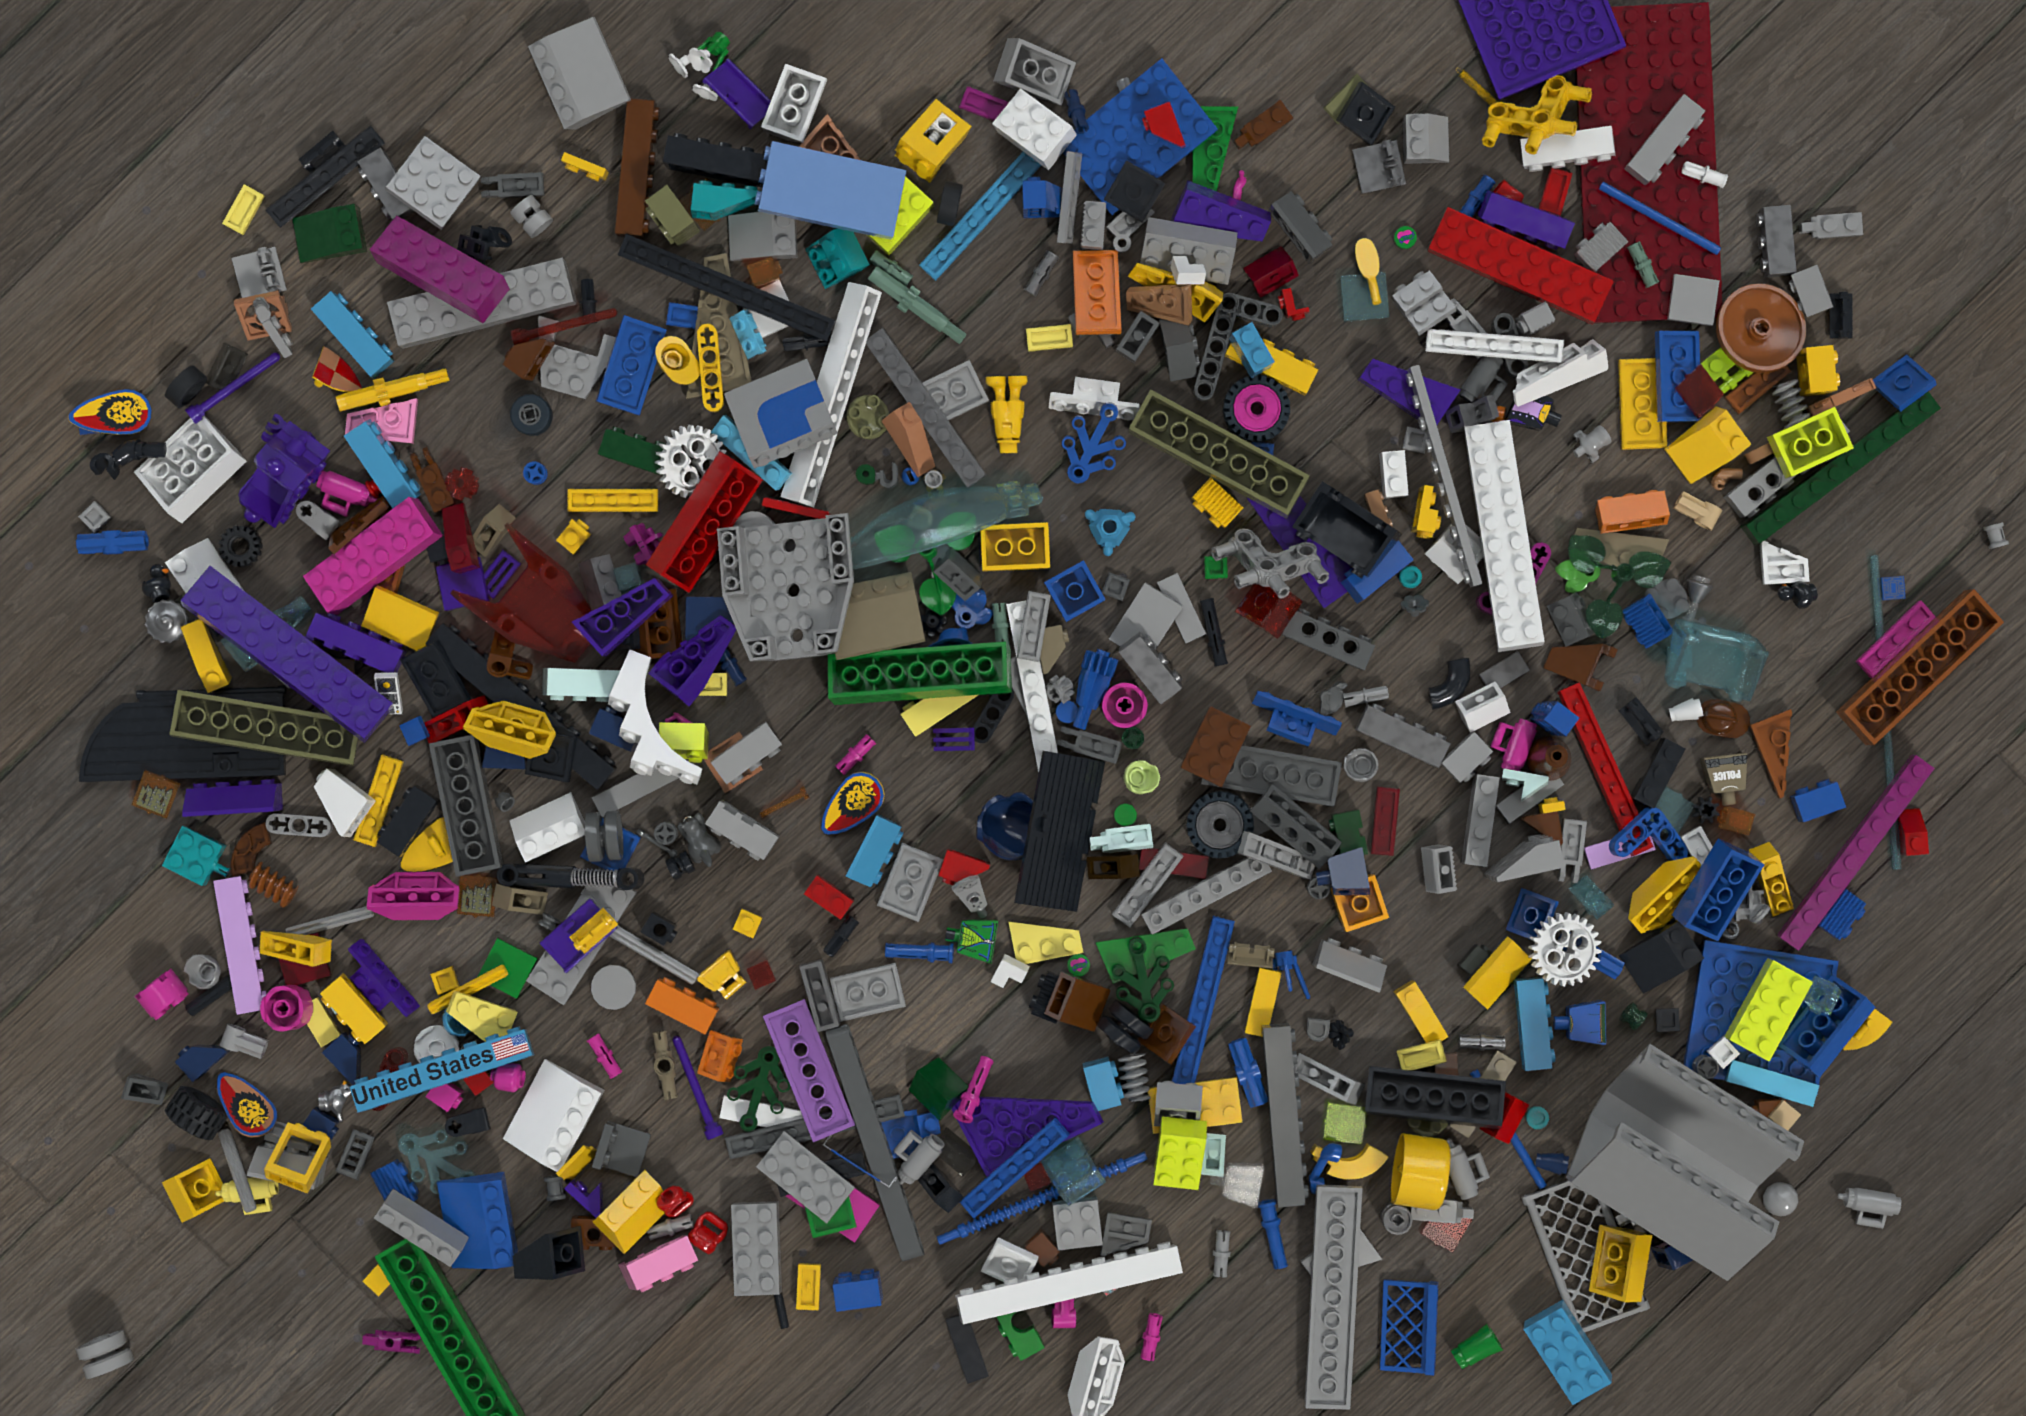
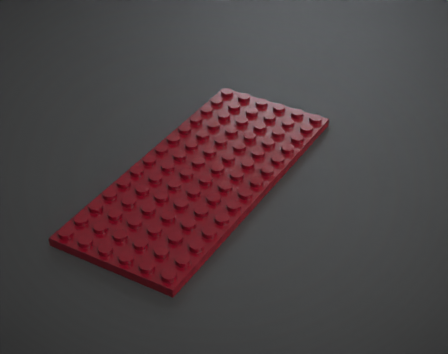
M1709 2L1612 6L1611 9L1626 43V48L1575 69L1576 86L1592 89V97L1589 103L1577 100L1578 130L1612 126L1616 156H1611L1609 161L1597 162V159H1590L1587 164L1580 165L1583 239L1586 238L1589 241L1595 236L1592 231L1602 222L1605 226L1611 222L1628 241L1627 244L1595 272L1614 282L1594 324L1667 320L1674 274L1720 280L1714 318H1717L1719 309L1723 304L1720 251L1715 255L1599 190L1601 183L1604 181L1720 246L1717 186L1707 182L1700 183V180L1681 173L1686 161L1703 167L1709 166V169L1717 171ZM1685 94L1705 110L1701 116L1704 120L1696 130L1692 128L1687 135L1690 138L1681 148L1678 145L1673 151L1676 154L1673 160L1668 165L1665 163L1659 169L1662 173L1654 183L1650 181L1644 185L1624 168L1679 98ZM1639 241L1648 259H1651L1653 270L1660 281L1648 288L1645 287L1638 270H1635L1634 266L1636 265L1627 249L1628 246Z

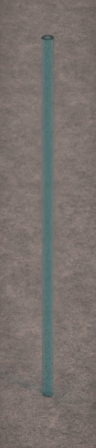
M1879 555L1869 556L1875 641H1877L1884 634ZM1891 730L1883 737L1886 788L1895 777ZM1897 819L1889 829L1892 870L1901 869Z

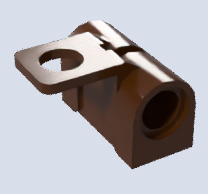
M496 626L487 662V671L492 676L504 677L510 675L527 680L531 679L533 664L512 659L518 631ZM523 667L527 672L521 673L516 671L515 668Z

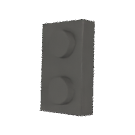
M1577 592L1547 606L1566 647L1596 632L1595 622L1588 615L1585 609V601Z

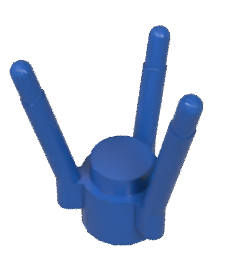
M1292 951L1275 953L1273 970H1278V966L1279 971L1284 970L1288 991H1292L1289 969L1294 967L1306 999H1310V994L1297 964L1296 956H1293Z

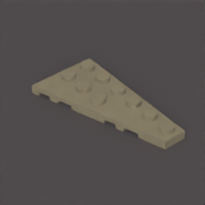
M727 253L704 257L703 266L732 277ZM701 290L692 353L699 362L697 330L703 324L713 325L718 332L723 392H728L752 382L747 356L729 319L739 313L738 307L734 303ZM706 328L705 333L701 334V336L706 338L707 345L702 344V348L707 346L715 347V343L710 344V336L714 335V332H710L709 328ZM710 350L706 351L703 359L706 363H712L716 359V354ZM709 373L705 377L706 384L710 386L715 385L718 381V377L714 373ZM699 375L695 382L688 384L686 399L702 397L701 375ZM719 388L714 390L706 389V393L711 392V395H713L715 392H719Z

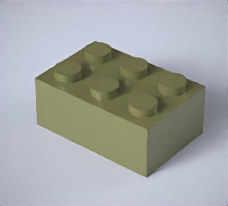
M668 185L645 200L648 204V207L645 208L657 226H659V229L671 245L675 242L679 247L700 232Z

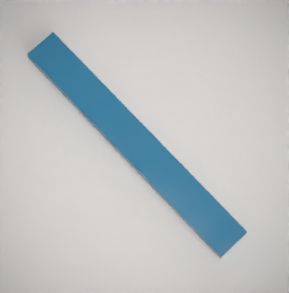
M1022 152L919 266L936 281L1022 188L1023 181H1027L1028 177H1032L1042 165L1025 152Z

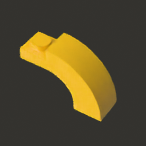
M1366 1143L1363 1150L1353 1157L1340 1158L1337 1163L1328 1161L1325 1171L1327 1174L1340 1179H1359L1377 1171L1386 1162L1388 1156ZM1316 1144L1313 1145L1310 1152L1314 1155L1313 1160L1317 1162L1323 1148Z

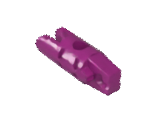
M375 1330V1334L366 1333L363 1335L362 1344L374 1346V1350L420 1354L419 1347L405 1346V1339L415 1341L420 1340L421 1337L419 1333Z

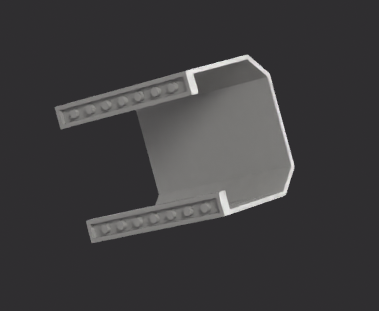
M1649 1044L1606 1088L1590 1113L1566 1179L1728 1281L1775 1238L1779 1221L1750 1204L1749 1200L1758 1186L1788 1158L1795 1162L1800 1157L1804 1141Z

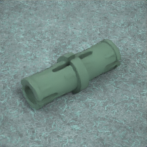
M1639 241L1628 246L1627 249L1636 265L1634 268L1641 275L1645 287L1648 288L1660 282L1651 265L1652 261L1648 259L1641 242Z
M878 250L874 252L868 261L874 266L881 268L905 287L913 278V275L897 265L898 262L895 260L891 261L878 252Z
M998 603L992 604L994 618L992 629H995V641L1002 642L1003 639V642H1007L1009 645L1008 627H1010V623H1007L1006 603H999L1000 612Z

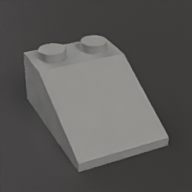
M1007 38L993 81L1016 91H1019L1021 88L1031 96L1062 105L1064 93L1067 91L1076 62L1020 38Z
M763 212L728 216L730 261L798 258L796 219Z

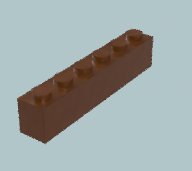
M631 99L627 102L615 234L620 237H625L628 234L635 238L644 239L645 233H649L650 221L646 219L647 211L645 209L648 207V204L645 200L649 198V188H653L654 175H651L650 172L651 166H655L656 153L652 152L653 143H657L658 130H654L655 121H659L660 107H656L657 104L653 100Z

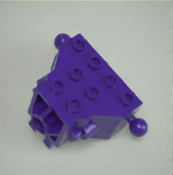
M275 414L272 418L277 425L268 422L265 426L266 430L273 433V435H268L266 432H263L261 435L262 440L267 443L255 456L254 463L256 462L257 470L238 493L239 502L246 507L244 517L247 521L255 523L263 519L274 528L280 522L284 524L292 514L291 511L296 506L297 500L299 498L302 499L308 492V487L311 483L315 484L322 470L327 465L325 461L330 453V450L319 443L312 433L300 429L291 421L285 422L278 414Z

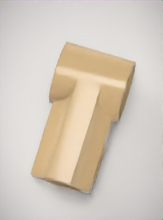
M1684 491L1678 497L1673 508L1693 519L1697 525L1712 531L1723 511L1716 505L1706 501L1703 502Z

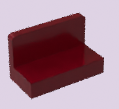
M1283 247L1275 249L1243 268L1260 298L1299 276L1292 258Z

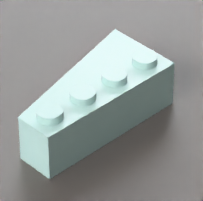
M543 668L542 695H550V700H564V696H573V701H586L587 697H596L595 701L608 702L609 695L620 670Z

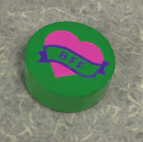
M1402 226L1394 234V243L1400 249H1410L1416 243L1417 234L1413 228Z
M1083 954L1072 955L1067 963L1068 970L1074 976L1085 975L1090 969L1089 959Z

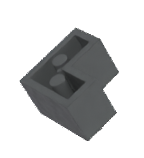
M1159 319L1170 381L1197 377L1196 367H1200L1198 353L1194 354V350L1198 349L1196 336H1194L1192 322L1188 326Z

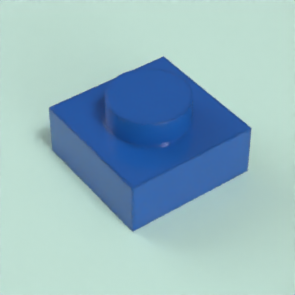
M931 1112L913 1116L916 1133L920 1137L924 1138L930 1136V1134H941L939 1120Z

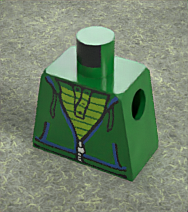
M962 920L961 929L947 927L945 941L957 942V953L992 964L998 920Z

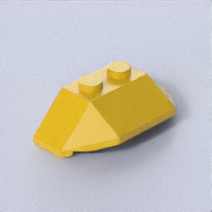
M506 701L488 704L481 708H472L463 726L465 731L486 746L529 759L548 753L556 736V732L545 712Z
M1694 856L1664 862L1632 893L1628 919L1641 934L1664 927L1673 918L1674 910L1702 866Z

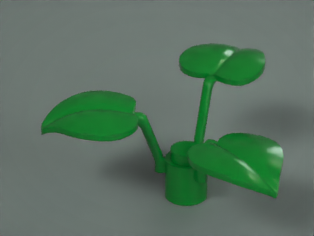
M958 513L944 518L937 528L939 536L943 538L941 541L935 540L933 542L929 538H924L912 547L915 543V535L905 525H894L883 531L876 532L875 540L883 555L896 563L907 561L910 557V550H918L919 554L928 560L933 572L935 566L932 559L937 554V545H943L947 542L949 547L957 551L968 548L975 537L976 517L970 513ZM933 572L934 579L925 580L920 587L919 594L926 607L939 615H943L953 606L957 594Z

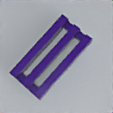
M505 550L501 551L484 573L486 581L504 557L507 558L506 562L487 585L488 596L492 599L496 598L521 565L519 561ZM512 562L514 565L504 576L501 582L497 585L494 591L491 592L490 589L494 586V584L497 582V580L501 577V575Z
M974 728L933 729V733H936V738H933V742H936L934 751L975 750ZM969 732V737H942V733ZM969 741V746H942V742Z

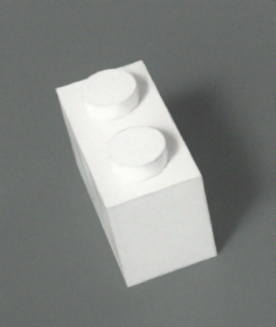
M1405 450L1381 452L1379 457L1384 499L1408 496Z
M1496 682L1455 701L1460 717L1470 733L1511 713L1505 695Z

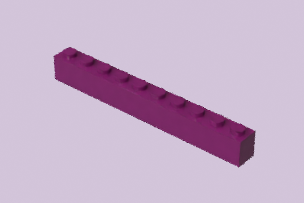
M1910 755L1776 936L1798 951L1801 949L1933 772L1934 767L1917 755Z

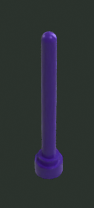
M276 352L271 354L200 405H191L185 411L193 422L197 424L203 420L202 417L206 415V411L279 361L280 354Z
M675 1036L673 1044L706 1124L704 1134L706 1139L710 1140L724 1134L721 1125L718 1126V1123L713 1120L682 1039L679 1036Z

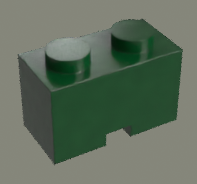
M1355 809L1331 814L1332 819L1328 820L1330 832L1335 833V837L1342 842L1335 855L1361 847L1363 848L1364 855L1368 854L1365 836H1360L1359 828H1363L1360 810Z

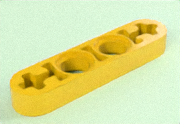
M703 324L697 330L703 404L708 411L718 412L724 406L718 332L713 325ZM706 328H709L710 332H714V335L710 336V344L715 343V347L707 346L702 348V344L707 345L706 338L701 336L702 333H705ZM706 351L715 352L716 359L714 362L706 363L704 361L703 355ZM709 373H714L718 377L717 383L713 386L707 385L705 382V377ZM719 388V392H715V398L720 400V403H717L716 407L712 408L711 404H707V401L711 400V392L706 393V389L714 390Z

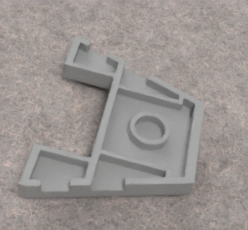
M539 316V339L555 341L560 322ZM604 334L598 356L554 345L540 368L541 387L586 399L607 367L616 337Z

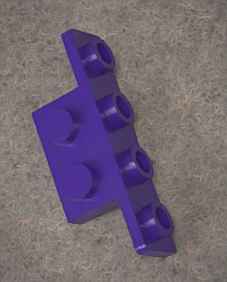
M363 939L358 940L348 948V951L361 965L350 979L378 1012L391 1001L405 1017L420 1007L414 997Z

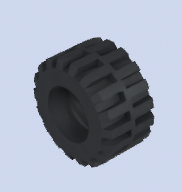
M180 1086L165 1108L166 1115L175 1125L187 1133L204 1140H213L228 1118L221 1104L207 1094L188 1086Z

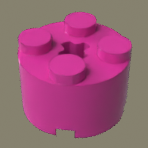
M1119 683L1110 687L1102 699L1103 715L1109 723L1116 727H1133L1141 722L1147 712L1148 705L1145 694L1139 687L1131 683ZM1123 699H1127V703L1131 704V707L1127 708L1125 712H1122V708L1118 707V703L1123 702Z
M170 968L134 997L149 1016L157 1020L171 1008L170 1004L175 1007L189 993L187 992V987Z
M277 986L269 990L266 996L263 997L260 1013L264 1022L273 1030H296L309 1023L313 1013V1002L309 991L300 986Z

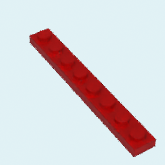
M1578 682L1557 693L1563 706L1580 718L1573 727L1619 831H1621L1639 813L1582 686ZM1638 826L1633 828L1632 835L1634 838L1640 835V828ZM1650 837L1644 840L1630 855L1635 856L1654 847Z

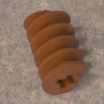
M260 862L248 879V882H250L249 888L254 889L257 887V893L259 894L265 891V898L273 896L272 901L274 903L281 900L280 907H286L295 896L299 885L294 889L293 880L286 884L285 875L277 879L278 871L271 875L269 874L271 867L268 866L262 870L263 862Z

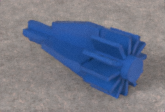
M1097 649L1096 652L1090 650L1085 652L1077 688L1076 703L1079 705L1073 724L1076 728L1086 729L1092 709L1096 710L1109 687L1111 678L1114 676L1119 660L1109 657L1110 652Z

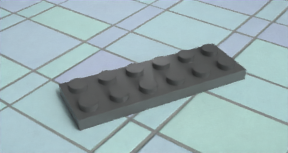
M1242 745L1221 788L1264 794L1273 784L1292 800L1335 807L1342 762ZM1201 779V784L1219 787L1207 780Z

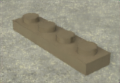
M1496 1050L1481 1073L1480 1078L1505 1081L1517 1062ZM1449 1124L1451 1128L1467 1138L1471 1136L1476 1128L1475 1126Z

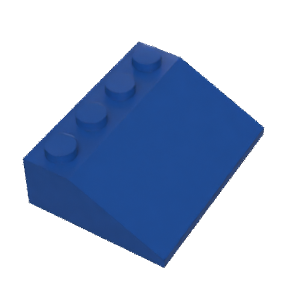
M505 1172L437 1181L443 1221L469 1237L463 1250L451 1267L470 1269L512 1267V1256L518 1253Z

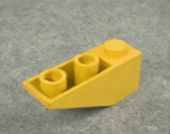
M1770 842L1749 849V853L1765 864L1757 879L1761 889L1764 890V897L1770 907L1771 915L1774 917L1794 909L1779 853Z

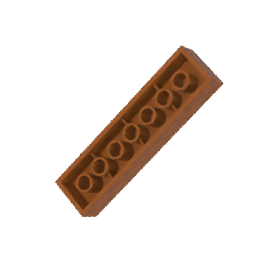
M1975 589L1964 590L1877 675L1871 678L1840 707L1836 713L1865 745H1875L1998 629L2004 621Z

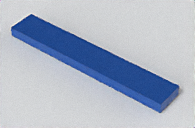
M1055 1117L960 1201L961 1205L975 1218L1064 1141L1070 1133Z

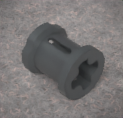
M552 1175L543 1178L547 1185V1201L566 1198V1194L563 1192V1179L561 1177Z

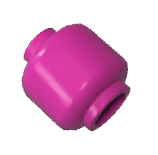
M509 1063L494 1068L490 1075L491 1081L494 1082V1087L497 1090L516 1092L519 1088H522L526 1077L525 1070H522L521 1065L518 1063Z

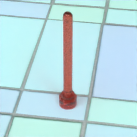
M611 308L531 330L513 329L511 330L514 345L529 342V339L613 318L617 315V310Z

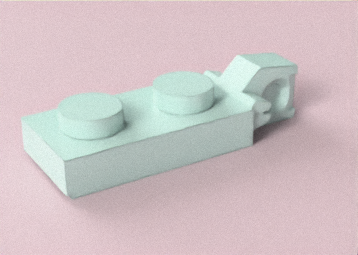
M1150 824L1106 829L1105 832L1100 833L1101 836L1090 837L1089 840L1091 851L1103 850V853L1153 848Z

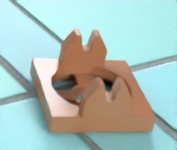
M279 290L234 300V306L248 341L269 336L264 327L259 328L250 324L257 323L263 326L255 313L249 316L247 311L258 297L266 299L268 303L278 308V310L271 311V316L280 317L279 322L282 326L280 328L282 333L292 331L288 318V306L285 303L284 295L280 296Z

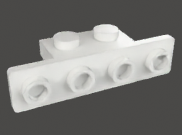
M1075 377L1073 395L1051 392L1049 409L1101 416V406L1104 403L1112 402L1118 408L1117 418L1134 420L1139 411L1140 404L1118 401L1120 387L1118 382ZM1107 409L1105 415L1110 417L1113 415V411Z

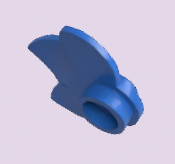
M979 589L966 601L958 594L956 595L952 608L956 612L954 620L958 627L970 629L975 624L983 625L989 622L993 611L985 608L987 598L984 590ZM962 615H969L970 620H963Z

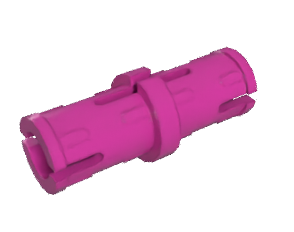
M865 734L853 748L850 747L848 749L849 752L835 767L842 774L846 775L858 761L861 762L863 760L862 757L877 743L868 734Z
M599 1033L587 1040L597 1056V1062H601L610 1079L623 1072L612 1056V1050L607 1048Z
M1149 1313L1147 1328L1142 1336L1144 1341L1140 1358L1143 1360H1155L1157 1343L1161 1338L1159 1333L1163 1316L1160 1314Z

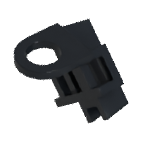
M472 225L470 235L460 234L457 250L485 265L486 260H492V256L488 255L489 248H508L512 244V238L505 229L489 226L488 228H482V225ZM498 233L503 234L507 242L502 241ZM465 240H468L467 248H463Z

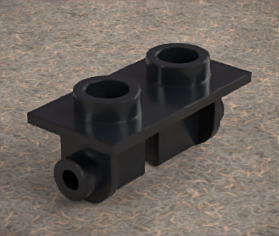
M331 131L300 157L299 161L311 173L345 146V144L334 131Z
M1830 293L1829 296L1833 304V308L1829 309L1830 339H1852V293Z
M1637 697L1618 710L1646 746L1652 741L1658 740L1661 737L1660 735L1664 733Z

